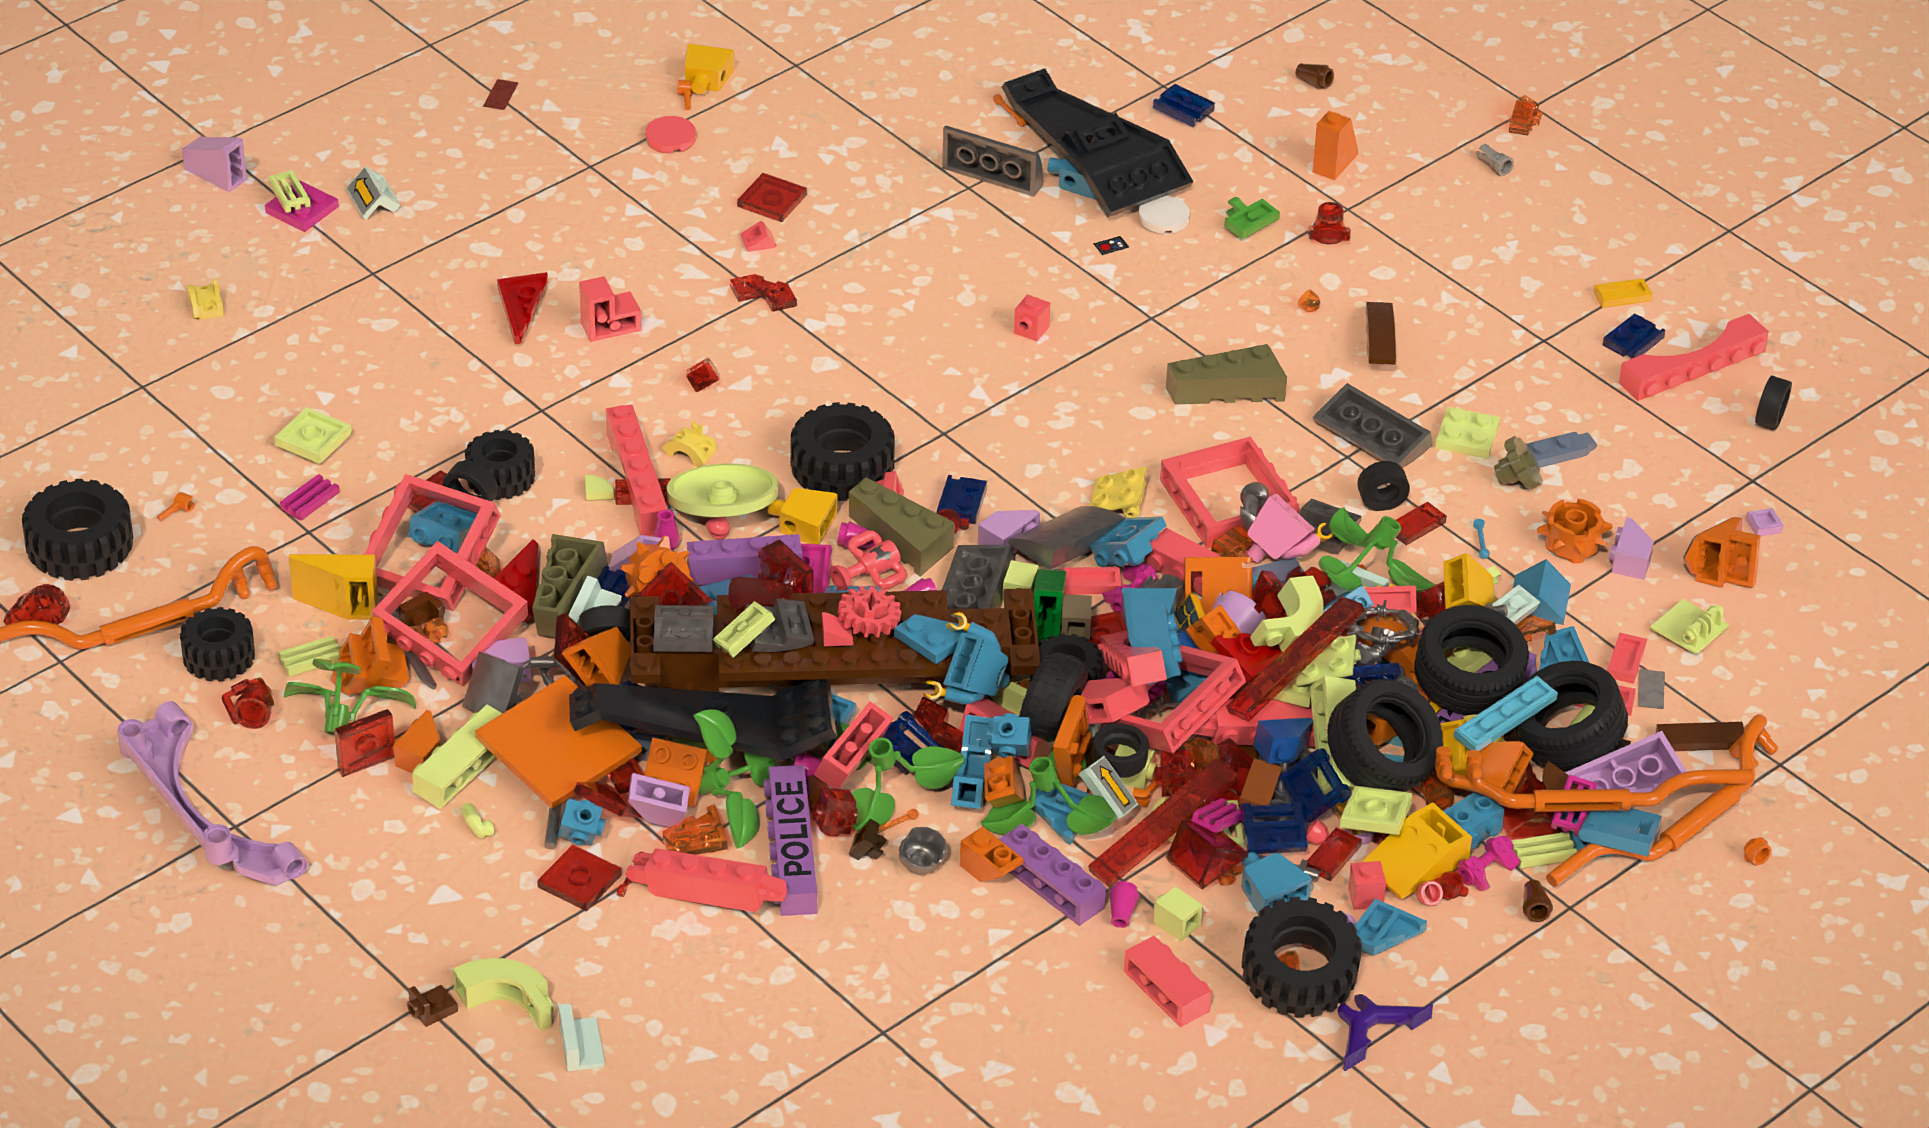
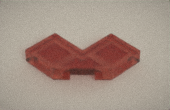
M757 274L730 279V288L738 302L764 297L772 312L797 307V298L787 283L781 281L773 283L764 280V276Z
M925 696L922 697L913 714L934 741L960 753L964 732L944 721L948 712L946 708Z

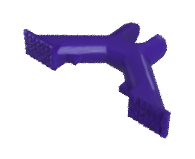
M1363 994L1354 996L1355 1004L1361 1011L1353 1010L1345 1003L1340 1004L1337 1010L1338 1016L1350 1026L1343 1070L1347 1071L1366 1059V1048L1371 1044V1040L1367 1038L1368 1029L1376 1024H1395L1398 1027L1406 1025L1411 1030H1414L1417 1026L1432 1019L1433 1004L1431 1003L1426 1007L1377 1005Z

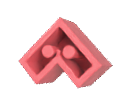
M605 276L579 282L581 324L590 342L641 331V310L631 291L614 295Z

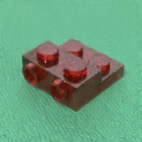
M779 539L761 548L758 553V558L761 560V571L758 578L761 581V586L768 594L813 593L814 570L784 542Z

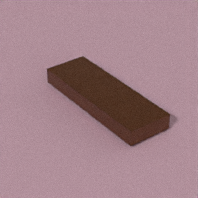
M1742 721L1657 724L1655 732L1662 731L1674 751L1727 750L1743 735L1744 725Z

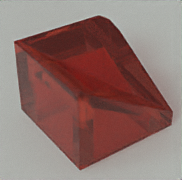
M707 357L687 369L686 377L693 389L699 392L718 381L720 374L710 357Z

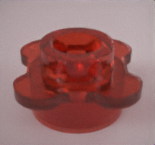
M1448 871L1435 879V882L1439 883L1442 887V899L1451 900L1458 896L1465 897L1469 893L1468 887L1464 886V877L1458 872Z

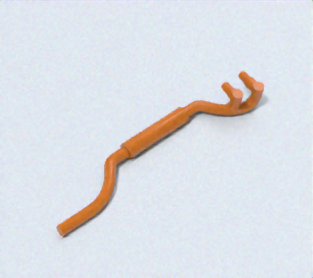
M250 546L236 553L226 562L214 580L210 592L204 596L189 600L187 597L101 625L99 626L100 630L85 635H77L67 628L45 621H20L0 627V642L18 636L35 634L54 638L71 648L80 650L103 643L109 646L185 621L189 617H194V613L198 611L201 612L216 606L222 600L230 580L237 590L239 597L247 599L250 592L242 567L252 560H255L260 577L268 590H274L277 586L274 577L275 573L266 550L259 546Z
M1762 714L1755 715L1744 727L1743 735L1729 748V753L1734 758H1739L1740 769H1752L1753 783L1755 767L1759 765L1754 757L1755 742L1762 745L1771 755L1778 750V746L1764 729L1767 725V718ZM1724 784L1660 834V839L1653 844L1649 856L1590 843L1546 875V879L1551 886L1556 887L1587 862L1601 855L1618 854L1634 857L1642 861H1654L1668 851L1674 852L1727 809L1739 802L1740 795L1746 792L1752 784Z
M1438 747L1435 760L1436 776L1441 783L1449 787L1479 793L1508 808H1533L1534 812L1630 811L1631 807L1658 805L1673 792L1688 786L1753 783L1752 769L1693 770L1666 779L1651 792H1630V789L1533 790V794H1512L1482 778L1481 752L1477 750L1467 752L1466 775L1453 773L1451 749L1448 747Z

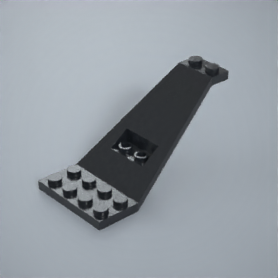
M1046 68L1004 82L1001 87L1012 107L1084 176L1107 217L1188 188L1194 182L1169 139L1119 117L1117 113L1112 114L1058 89Z
M828 679L804 680L803 683L796 686L782 688L773 696L594 683L590 686L584 685L569 694L570 723L574 731L604 720L705 743L700 726L693 715L705 710H718L726 714L733 723L736 732V741L731 745L733 750L783 761L837 738L831 688Z

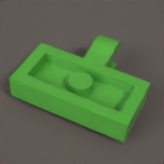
M1233 197L1228 200V204L1232 208L1226 211L1229 217L1225 218L1224 227L1242 240L1279 220L1280 211L1263 198L1246 206L1240 198Z

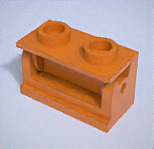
M1221 604L1185 629L1200 650L1219 655L1221 654L1210 643L1214 637L1223 635V638H1233L1241 633Z

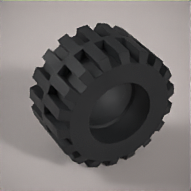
M494 430V432L490 433L488 431L484 432L482 436H476L473 438V441L468 443L467 449H465V460L475 461L486 467L493 474L498 485L495 500H501V498L511 499L515 495L520 496L523 494V491H528L531 488V484H534V447L527 437H522V434L518 432L512 433L510 430ZM467 481L470 489H474V493L481 495L478 488L473 483Z
M217 607V609L207 608L204 612L198 611L194 613V617H189L185 620L186 624H183L181 627L180 641L183 664L187 667V671L190 674L195 673V677L199 679L205 678L206 681L218 680L219 682L227 678H236L237 674L242 675L246 672V668L252 666L253 660H255L253 628L249 618H245V614L241 612L236 613L235 609L229 608L226 610L224 607Z
M1064 633L1056 637L1054 635L1049 636L1047 640L1038 642L1040 663L1046 655L1059 652L1083 662V665L1088 670L1087 682L1088 680L1102 679L1103 657L1101 649H1097V645L1094 642H1089L1088 638H1080L1076 634L1065 635ZM1030 675V683L1034 675Z

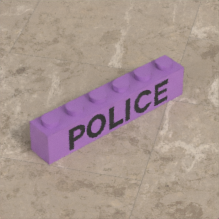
M805 766L769 767V779H763L764 797H770V800H765L766 818H772V821H767L768 839H774V842L769 843L770 861L776 860V864H771V875L785 880L788 890L784 901H774V904H780L781 916L817 914V885Z

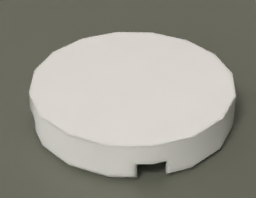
M1164 196L1142 204L1139 207L1141 225L1149 231L1158 234H1165V231L1172 230V233L1179 232L1189 223L1190 209L1186 203L1178 198Z

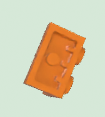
M652 737L643 776L690 787L687 806L695 807L705 764H712L717 758L712 756L709 750Z

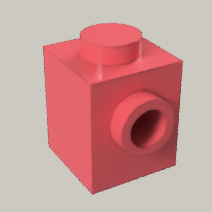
M1027 294L1015 308L1014 334L1037 342L1050 327L1051 303Z
M1381 861L1351 863L1348 890L1353 910L1367 909L1375 898L1384 902L1386 880Z

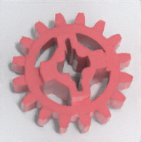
M860 586L858 592L851 588L849 589V594H843L841 601H839L838 619L844 622L845 629L854 628L853 634L861 631V633H864V637H868L869 634L873 633L876 638H879L880 632L889 635L890 630H894L900 622V602H894V595L886 596V590L884 589L880 592L876 591L874 586H871L870 590H865L863 586Z

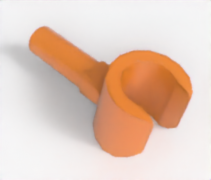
M679 80L677 94L684 95L685 110H690L692 82Z
M184 492L177 493L173 504L157 515V519L161 522L179 509L186 512L192 511L195 503L190 500L193 496Z
M1155 778L1145 789L1134 787L1132 795L1138 803L1137 806L1148 807L1152 792L1161 783L1158 778Z

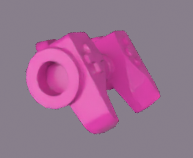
M1150 564L1125 566L1123 577L1126 580L1132 581L1130 585L1124 584L1109 592H1103L1102 595L1105 602L1110 603V607L1115 613L1122 614V588H1139L1140 584L1144 583L1149 576H1152L1154 581L1157 577L1155 569Z
M1498 836L1486 840L1487 844L1484 847L1487 852L1479 858L1472 856L1467 860L1459 861V868L1457 869L1459 880L1465 885L1474 884L1479 891H1485L1490 888L1485 868L1493 861L1512 871L1520 863V860L1513 852L1514 845L1507 836Z

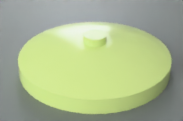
M724 463L692 468L674 476L667 484V498L672 507L687 514L704 517H728L751 513L770 505L778 496V480L776 476L766 469L746 464Z

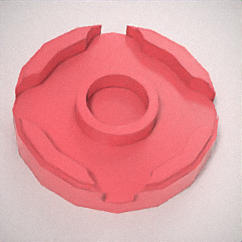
M663 116L654 119L647 125L646 139L648 145L658 152L674 153V150L680 149V152L685 151L693 146L696 140L695 126L691 121L683 117Z

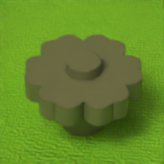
M1516 436L1505 440L1506 457L1500 459L1499 463L1494 466L1495 473L1501 483L1504 485L1508 483L1513 484L1520 480L1526 488L1530 487V489L1542 485L1543 479L1539 473L1540 468L1527 444L1520 437L1517 438Z

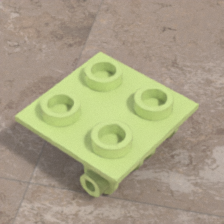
M1682 599L1652 624L1650 629L1697 655L1725 631L1729 624L1722 621L1724 609L1720 605H1711L1706 612L1687 600Z
M1356 634L1300 646L1296 685L1301 686L1315 683L1323 676L1340 678L1353 675L1354 664H1356V661L1361 660L1359 649H1355Z

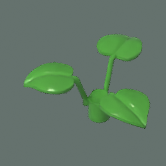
M1345 507L1338 510L1330 519L1329 528L1337 538L1347 544H1355L1358 547L1365 548L1348 568L1335 557L1323 556L1318 562L1320 569L1341 588L1352 590L1361 585V579L1352 571L1373 547L1379 550L1389 547L1386 565L1390 568L1388 574L1400 586H1416L1417 593L1431 590L1437 585L1421 576L1405 563L1393 559L1394 549L1398 544L1394 539L1401 530V525L1393 518L1383 516L1368 534L1349 516Z
M315 658L312 662L315 667L321 670L336 672L335 692L304 682H288L284 691V698L307 693L324 696L326 708L324 733L335 736H347L349 721L355 722L358 710L369 695L402 701L416 709V700L408 691L394 687L372 686V688L364 689L352 712H349L348 705L339 704L342 672L360 674L362 669L357 665L343 661L332 662L328 659ZM330 696H335L334 703L331 704Z
M718 710L701 711L693 716L700 726L709 752L717 759L711 765L704 767L699 794L707 795L712 793L713 796H728L726 799V812L735 847L738 849L756 836L760 827V819L752 800L748 798L743 799L741 792L723 789L729 784L730 777L747 771L751 772L752 780L756 785L764 786L763 779H769V767H776L777 763L773 758L744 752L745 760L748 763L747 766L729 772L724 768L717 767L733 753L731 745L736 741V732L732 721L723 712Z
M839 723L835 742L850 725ZM887 738L873 740L869 745L870 754L856 770L862 769L868 762L873 764L876 772L875 791L870 788H860L852 792L845 803L846 817L853 830L856 831L870 818L878 822L880 827L890 820L895 810V802L892 795L880 793L881 772L891 769L896 760L910 772H916L915 779L920 786L927 789H939L948 785L954 779L958 769L964 763V756L948 748L925 747L913 754L912 761L914 766H912L901 756L899 751L894 752L890 740Z
M1052 751L1048 757H1038L1029 765L1033 781L1029 782L1031 788L1029 802L1024 798L1022 801L995 808L993 806L986 818L981 821V824L988 831L999 835L1007 834L1020 824L1029 828L1036 819V815L1031 808L1035 805L1037 788L1043 792H1050L1055 788L1058 789L1069 807L1073 809L1067 816V825L1072 832L1079 835H1090L1110 826L1116 819V813L1105 798L1098 795H1087L1076 805L1060 784L1054 752ZM1085 758L1082 763V771L1087 768Z

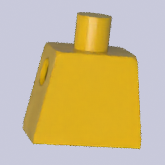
M688 43L685 60V80L692 82V91L696 94H703L705 90L720 91L734 72V49Z
M794 488L786 501L775 499L768 506V514L779 516V530L782 534H799L800 541L821 544L837 516V494Z
M1468 553L1443 562L1446 609L1461 605L1486 607V603L1492 602L1493 604L1498 600L1494 596L1492 575Z

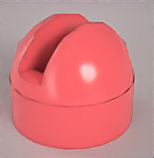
M712 517L706 523L709 534L715 539H723L729 534L730 526L726 517Z
M1316 818L1306 829L1304 839L1314 845L1323 844L1329 835L1327 826Z
M1425 881L1418 886L1416 897L1424 905H1436L1443 897V890L1439 883Z

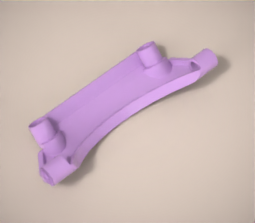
M168 701L160 705L155 712V718L146 721L144 724L136 719H128L119 724L117 731L121 754L126 758L132 759L205 850L208 862L214 865H222L233 860L234 869L239 874L274 886L291 879H296L306 871L308 861L292 842H283L281 844L265 843L234 835L227 826L221 824L214 825L191 805L181 787L179 769L183 753L192 735L193 724L176 702Z

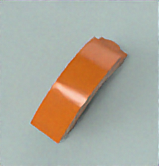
M1369 616L1366 620L1361 619L1356 622L1358 626L1365 627L1362 631L1371 634L1373 627L1385 628L1400 635L1403 634L1399 633V630L1405 632L1408 629L1402 624L1385 617H1379V621H1376L1377 616ZM1349 628L1342 634V636H1350L1347 635V632H1349ZM1416 636L1412 644L1408 639L1398 642L1397 647L1390 649L1383 658L1390 661L1394 666L1402 665L1406 677L1411 678L1417 684L1418 690H1422L1414 670V662L1420 640ZM1358 637L1359 642L1368 646L1374 645L1372 641Z

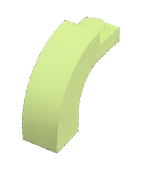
M1313 576L1289 578L1277 595L1286 611L1287 617L1262 620L1250 636L1254 646H1275L1278 644L1281 651L1286 653L1299 648L1307 640L1320 622L1323 614L1322 594Z
M504 958L479 959L452 968L454 990L467 1009L492 1000H508L522 1006L540 1031L552 1027L551 1013L554 1012V1008L548 997L547 980L534 968L524 963Z

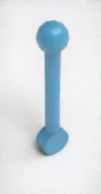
M1478 518L1474 520L1473 527L1478 531L1481 548L1479 556L1482 559H1487L1490 552L1486 549L1483 534L1485 521Z

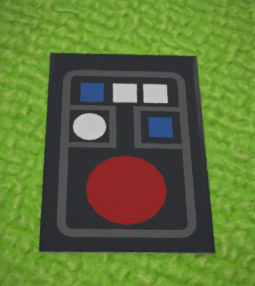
M1121 236L1093 243L1102 255L1130 248Z

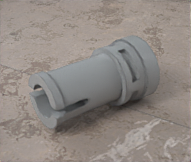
M1483 144L1478 148L1485 153L1482 154L1477 151L1476 156L1491 165V168L1499 175L1505 176L1512 170L1514 160L1511 157L1498 153L1487 144Z

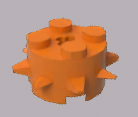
M1563 499L1553 504L1549 512L1542 511V514L1548 521L1537 528V533L1545 535V546L1548 551L1568 559L1571 563H1583L1585 558H1589L1597 553L1600 545H1608L1602 539V534L1611 530L1613 526L1611 523L1604 521L1600 515V508L1592 502L1577 499V503H1564Z
M663 536L657 545H644L640 541L637 542V550L630 556V563L621 565V570L626 572L625 577L629 586L628 591L625 593L626 598L635 595L640 597L659 596V605L671 603L677 606V600L694 581V578L690 577V570L686 562V558L690 554L689 551L680 553L673 551L670 548L668 536Z

